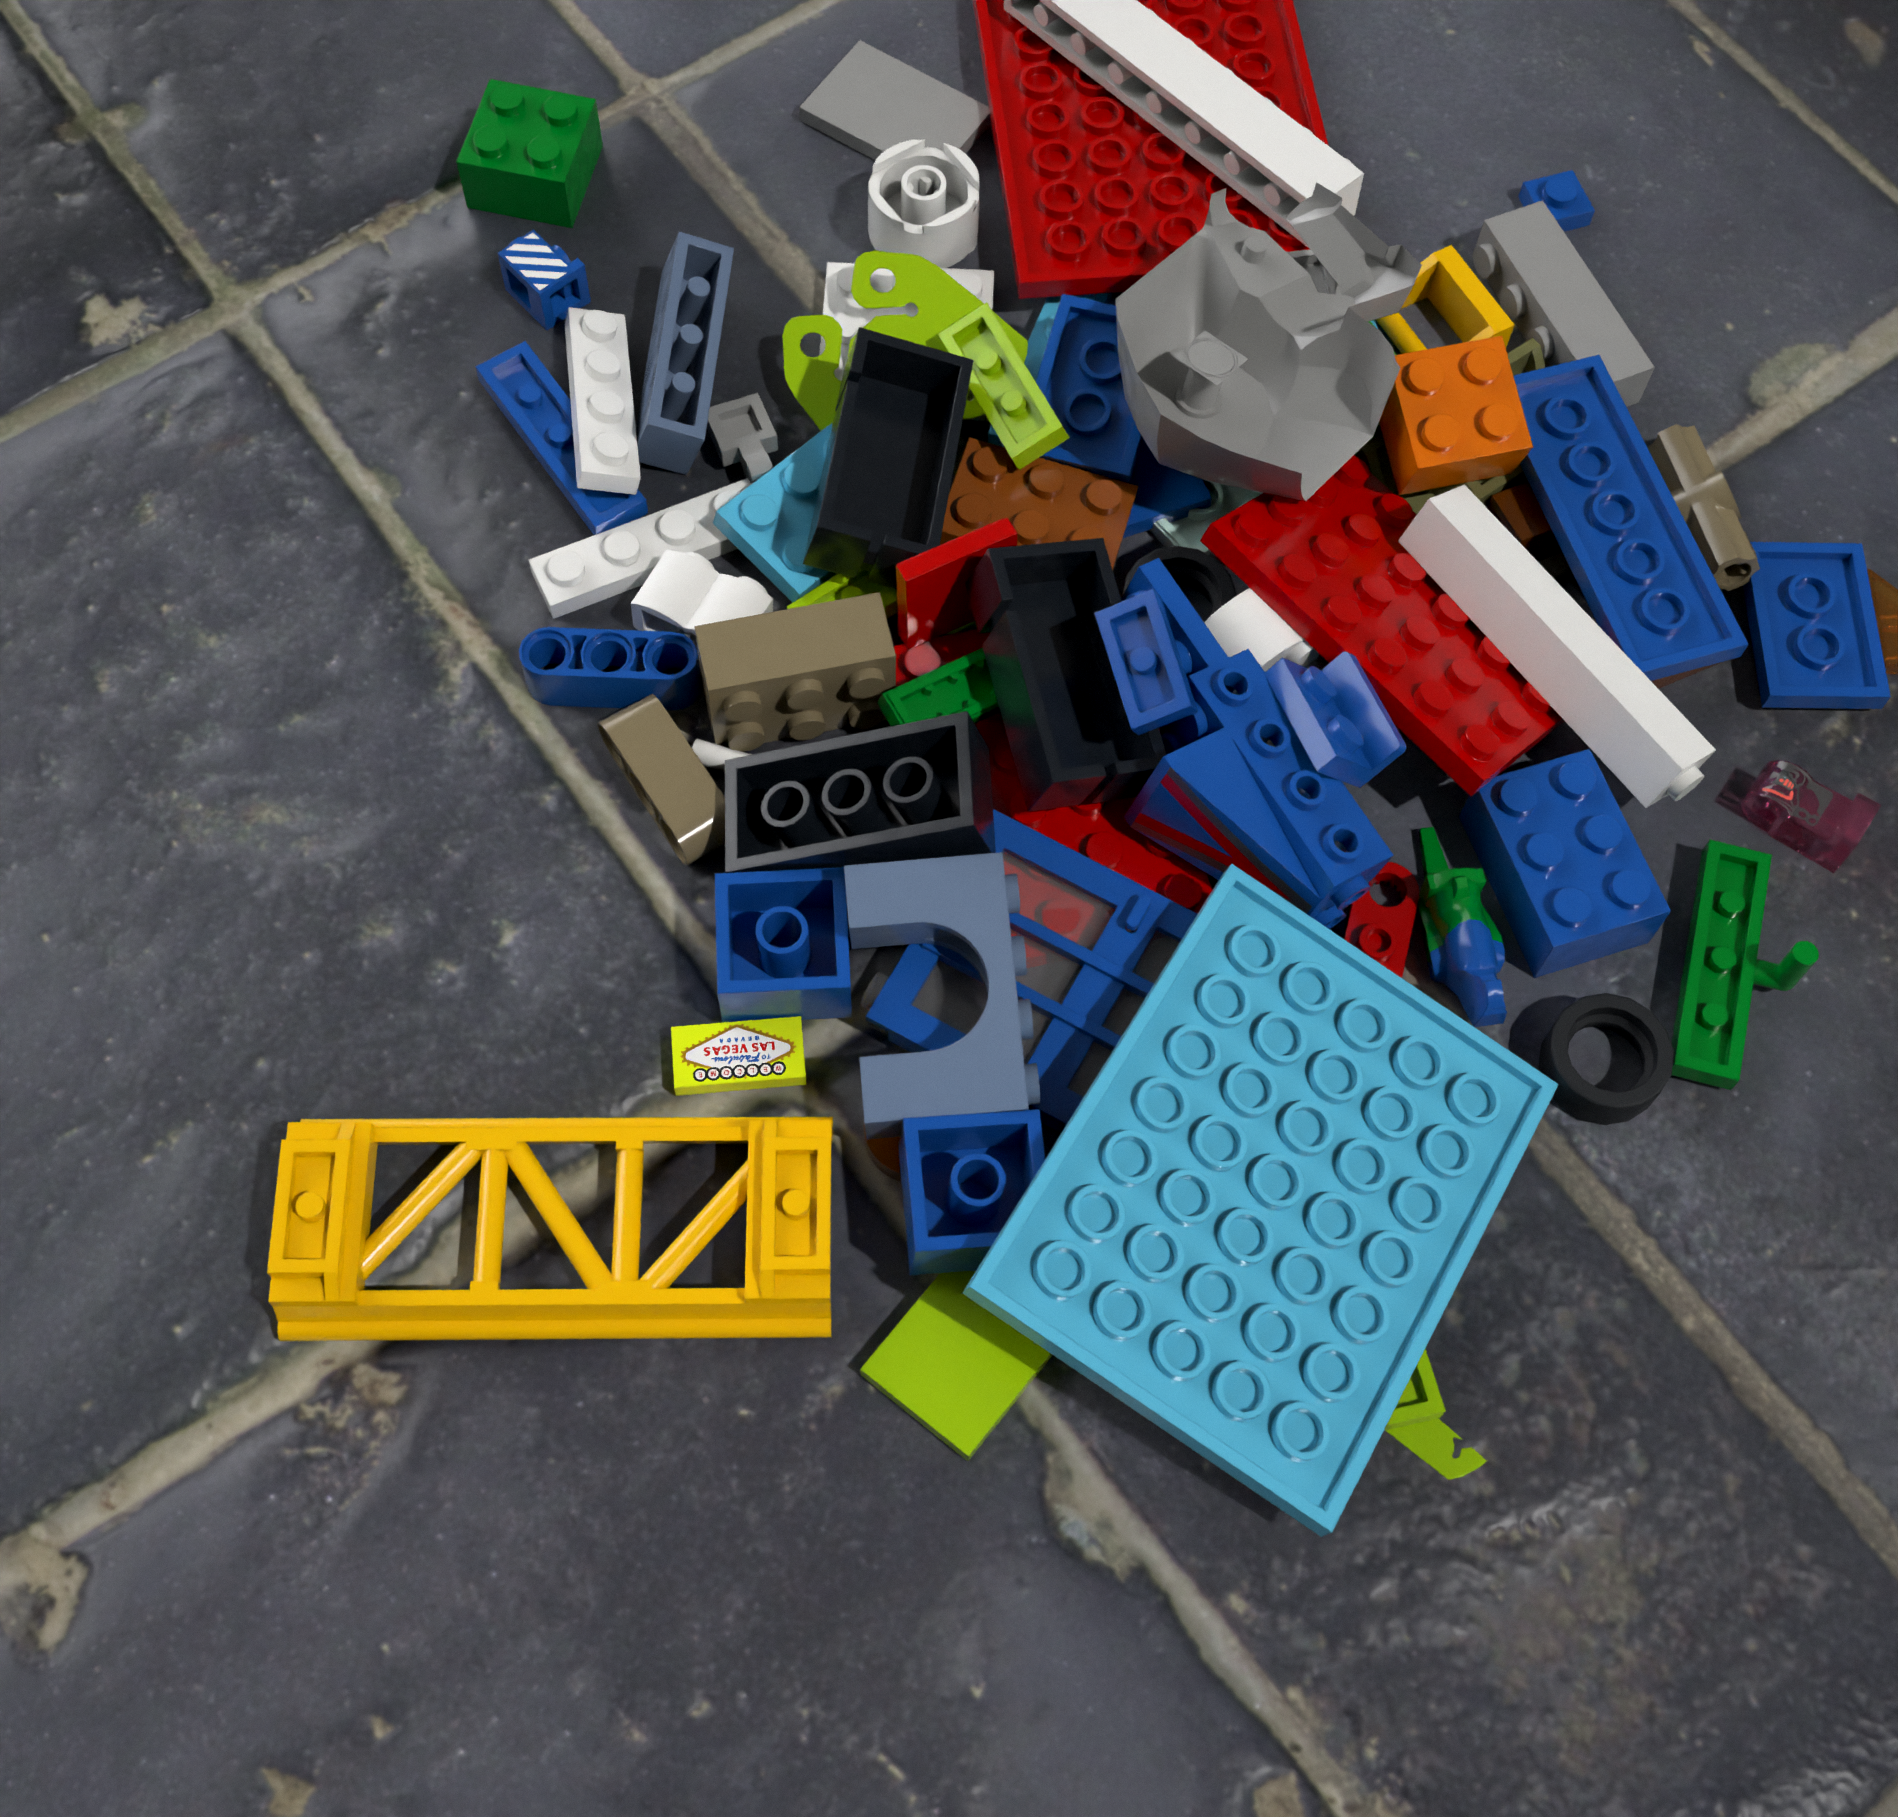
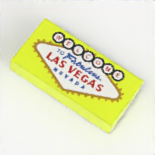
M801 1016L671 1027L676 1096L807 1085Z

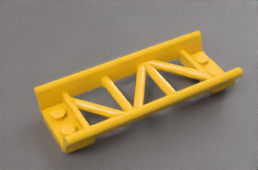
M833 1117L301 1119L300 1122H288L286 1139H281L267 1273L271 1277L268 1302L272 1305L278 1320L279 1341L831 1338V1169ZM748 1143V1160L639 1279L644 1144ZM528 1144H616L617 1163L611 1272ZM378 1145H457L370 1235ZM481 1160L473 1281H470V1290H364L365 1280ZM508 1165L587 1289L500 1290ZM747 1201L745 1288H669Z

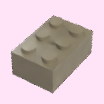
M880 592L694 626L703 691L714 743L717 745L745 752L754 750L767 742L788 738L809 740L820 736L825 731L847 727L867 729L887 720L877 702L883 693L896 688V654Z

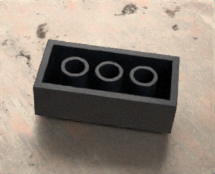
M967 711L725 760V873L844 868L846 865L996 853L989 747Z

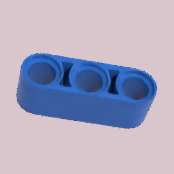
M546 627L530 632L522 640L519 647V658L528 691L541 704L624 709L646 696L654 694L666 710H680L692 705L699 698L702 690L697 647L690 638L676 632ZM548 664H560L558 667L554 669H541L542 667ZM610 666L622 667L615 672L602 671ZM672 668L683 669V671L672 675L662 673Z

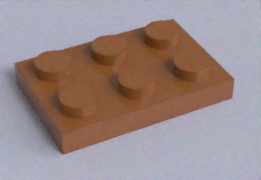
M969 437L949 493L940 545L1002 518H1008L1018 533L1017 546L1103 538L1113 570L1139 486L1043 458H1037L1019 470L1005 447Z

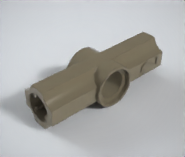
M1676 424L1658 433L1655 441L1647 448L1719 588L1730 591L1747 584L1750 577L1760 567L1746 531H1743L1738 520L1742 517L1722 471H1715L1695 426L1682 427Z

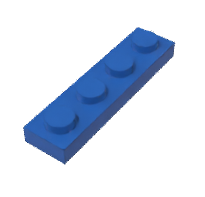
M526 341L476 366L479 382L593 535L634 521L648 514L647 501L638 489L636 495L577 488L570 399Z

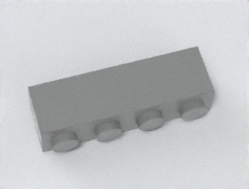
M1542 200L1484 220L1472 256L1475 269L1480 277L1488 281L1500 300L1501 308L1514 321L1525 340L1528 341L1534 338L1541 345L1545 368L1600 355L1626 407L1639 403L1655 367L1544 201Z

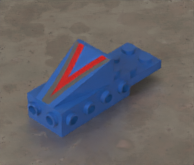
M1157 558L1139 566L1121 600L1125 601L1152 589L1161 596L1198 712L1159 727L1167 755L1162 757L1124 815L1125 820L1134 830L1217 880L1220 879L1221 875L1231 864L1235 865L1328 929H1331L1344 919L1346 915L1343 911L1370 890L1369 882L1394 856L1343 782L1316 771L1267 681L1265 671L1250 650L1246 649L1228 657L1161 560ZM1236 690L1239 695L1233 694V691ZM1271 740L1274 746H1269L1266 743Z

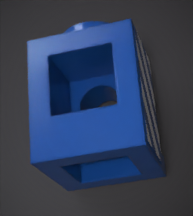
M535 230L514 239L506 248L497 253L505 290L546 331L566 319L568 307L581 309L591 302L585 264L578 258L571 262L561 247L556 244L550 246Z

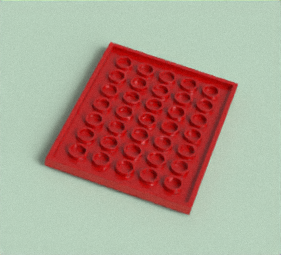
M973 0L1019 299L1062 296V294L1085 295L1125 292L1203 229L1209 211L1211 194L1225 188V202L1228 211L1237 221L1248 227L1265 231L1286 252L1310 249L1005 11L1004 0ZM1137 0L1328 145L1293 0Z

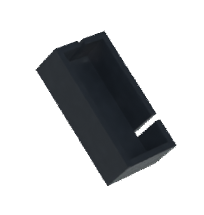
M861 327L858 328L842 376L835 409L836 414L831 428L803 560L804 565L856 578L859 569L869 571L868 582L897 589V563L940 545L973 359Z
M1096 538L988 548L965 585L978 633H990L982 647L1027 811L1080 805L1088 795L1091 803L1137 797L1162 757L1167 754L1159 728L1141 735H1137L1131 730L1094 614L1122 602L1104 539Z

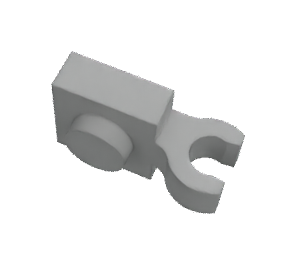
M755 393L709 408L707 430L723 466L740 462L745 479L748 478L750 483L753 484L773 468L767 453L778 450L777 434L759 394Z

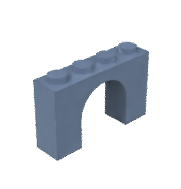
M1003 852L844 866L852 949L922 943L946 947L957 952L972 964L984 983L988 998L984 1012L974 1028L962 1039L947 1047L932 1051L859 1057L867 1140L900 1137L903 1118L1029 1110L1030 1104H1040L1037 1063L1024 1064L1022 1040L1033 1039L1030 999L1018 1000L1015 976L1027 975L1024 937H1011L1009 914L1020 913L1017 874L1005 875Z

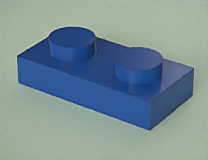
M1154 589L1094 613L1132 731L1137 735H1141L1198 712L1161 596Z

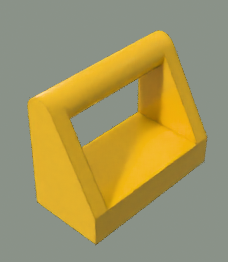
M1452 245L1447 246L1424 259L1420 263L1422 266L1414 286L1401 309L1428 298L1462 343L1502 336L1506 348L1515 324ZM1400 313L1376 319L1401 354L1427 349Z

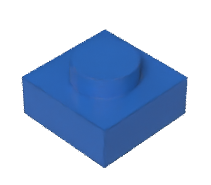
M1573 170L1523 182L1518 196L1523 207L1543 200L1564 232L1589 226L1595 212Z

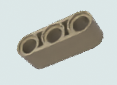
M650 694L597 722L599 733L613 760L684 865L687 866L725 845V797L667 710L654 694Z

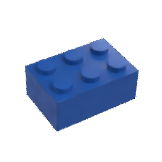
M1590 749L1496 776L1473 796H1468L1459 818L1534 978L1647 944L1670 914L1671 910Z

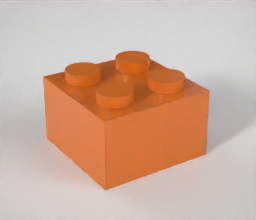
M1502 336L1395 355V360L1400 366V370L1379 423L1399 495L1509 475L1531 451L1533 444Z

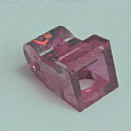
M1782 760L1770 761L1763 767L1741 804L1743 814L1749 821L1768 832L1772 838L1832 873L1838 870L1856 848L1881 807V804L1860 793L1853 800H1850L1815 781L1800 766Z

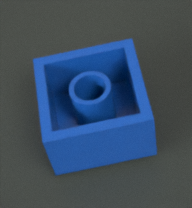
M844 868L715 873L717 994L722 1023L801 1016V1020L852 1017Z
M1039 1109L903 1118L898 1152L910 1275L975 1271L978 1269L1045 1161Z

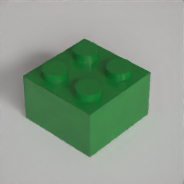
M489 79L456 161L467 208L573 228L603 147L596 99Z

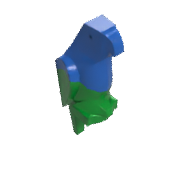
M1434 827L1420 828L1418 833L1425 880L1419 892L1418 909L1430 977L1434 982L1445 984L1457 995L1473 1027L1503 1024L1507 1011L1501 979H1498L1496 974L1501 971L1504 964L1505 949L1501 934L1481 904L1480 893L1486 883L1483 868L1449 869Z

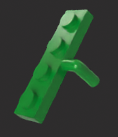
M1711 839L1702 850L1671 1043L1674 1050L1672 1075L1732 1090L1740 1080L1753 984L1779 991L1791 990L1819 958L1818 949L1814 944L1808 941H1799L1779 964L1757 959L1772 854Z

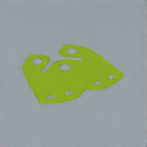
M870 251L856 258L851 292L853 298L860 306L866 309L905 307L906 304L913 303L918 307V313L913 317H909L906 314L875 316L863 327L864 329L948 352L938 334L984 304L940 267L921 256ZM881 268L890 270L896 280L892 290L884 293L874 290L870 283L873 272ZM993 312L1021 359L1025 362L1028 353V341ZM828 315L793 317L785 325L782 335L785 380L796 400L820 431H822L833 422L836 414L835 409L841 380L835 377L834 372L839 368L843 330L839 322ZM808 333H818L825 340V350L818 357H808L801 351V339ZM856 335L850 339L848 356ZM975 397L971 401L966 399L963 419L976 418L985 414Z

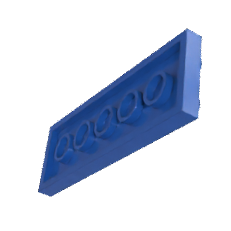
M1600 355L1514 375L1533 448L1521 461L1520 466L1598 626L1650 681L1741 657L1748 646V642Z

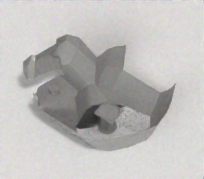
M1316 182L1312 196L1302 201L1286 218L1338 283L1336 294L1319 293L1310 274L1265 231L1248 227L1237 221L1229 213L1225 202V188L1211 194L1209 211L1203 229L1115 299L1118 355L1125 399L1138 431L1159 464L1203 480L1307 501L1375 433L1400 366L1395 360L1393 347L1381 331L1371 325L1369 321L1400 312L1414 286L1422 265L1401 244L1388 246L1341 205L1343 198Z

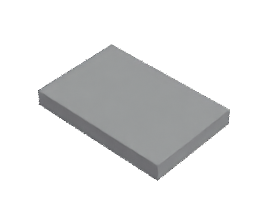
M861 40L857 42L799 107L800 121L875 161L888 148L908 140H925V147L942 150L943 143L957 147L966 154L992 124L988 106Z

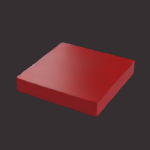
M1008 518L997 520L897 563L898 633L908 650L975 621L965 583L988 548L1017 546L1018 533Z

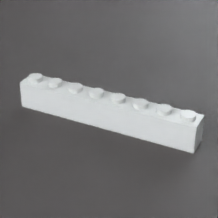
M1004 0L1005 11L1305 246L1307 244L1286 217L1302 201L1312 196L1316 182L1343 198L1341 205L1353 216L1355 215L1364 176L1360 169L1137 0Z

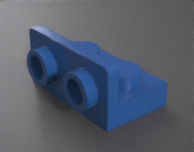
M1346 651L1342 652L1322 670L1315 666L1306 668L1282 657L1265 672L1267 681L1317 772L1361 788L1405 752L1406 744L1355 655Z

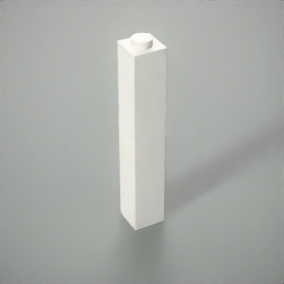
M1465 484L1428 499L1398 542L1645 808L1668 795L1674 801H1678L1694 789L1705 777L1699 768L1716 749Z

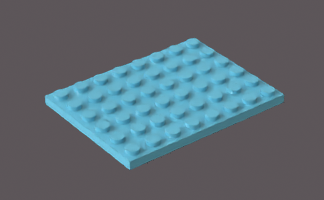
M1231 864L1221 875L962 1294L1322 1537L1333 1532L1559 1084Z

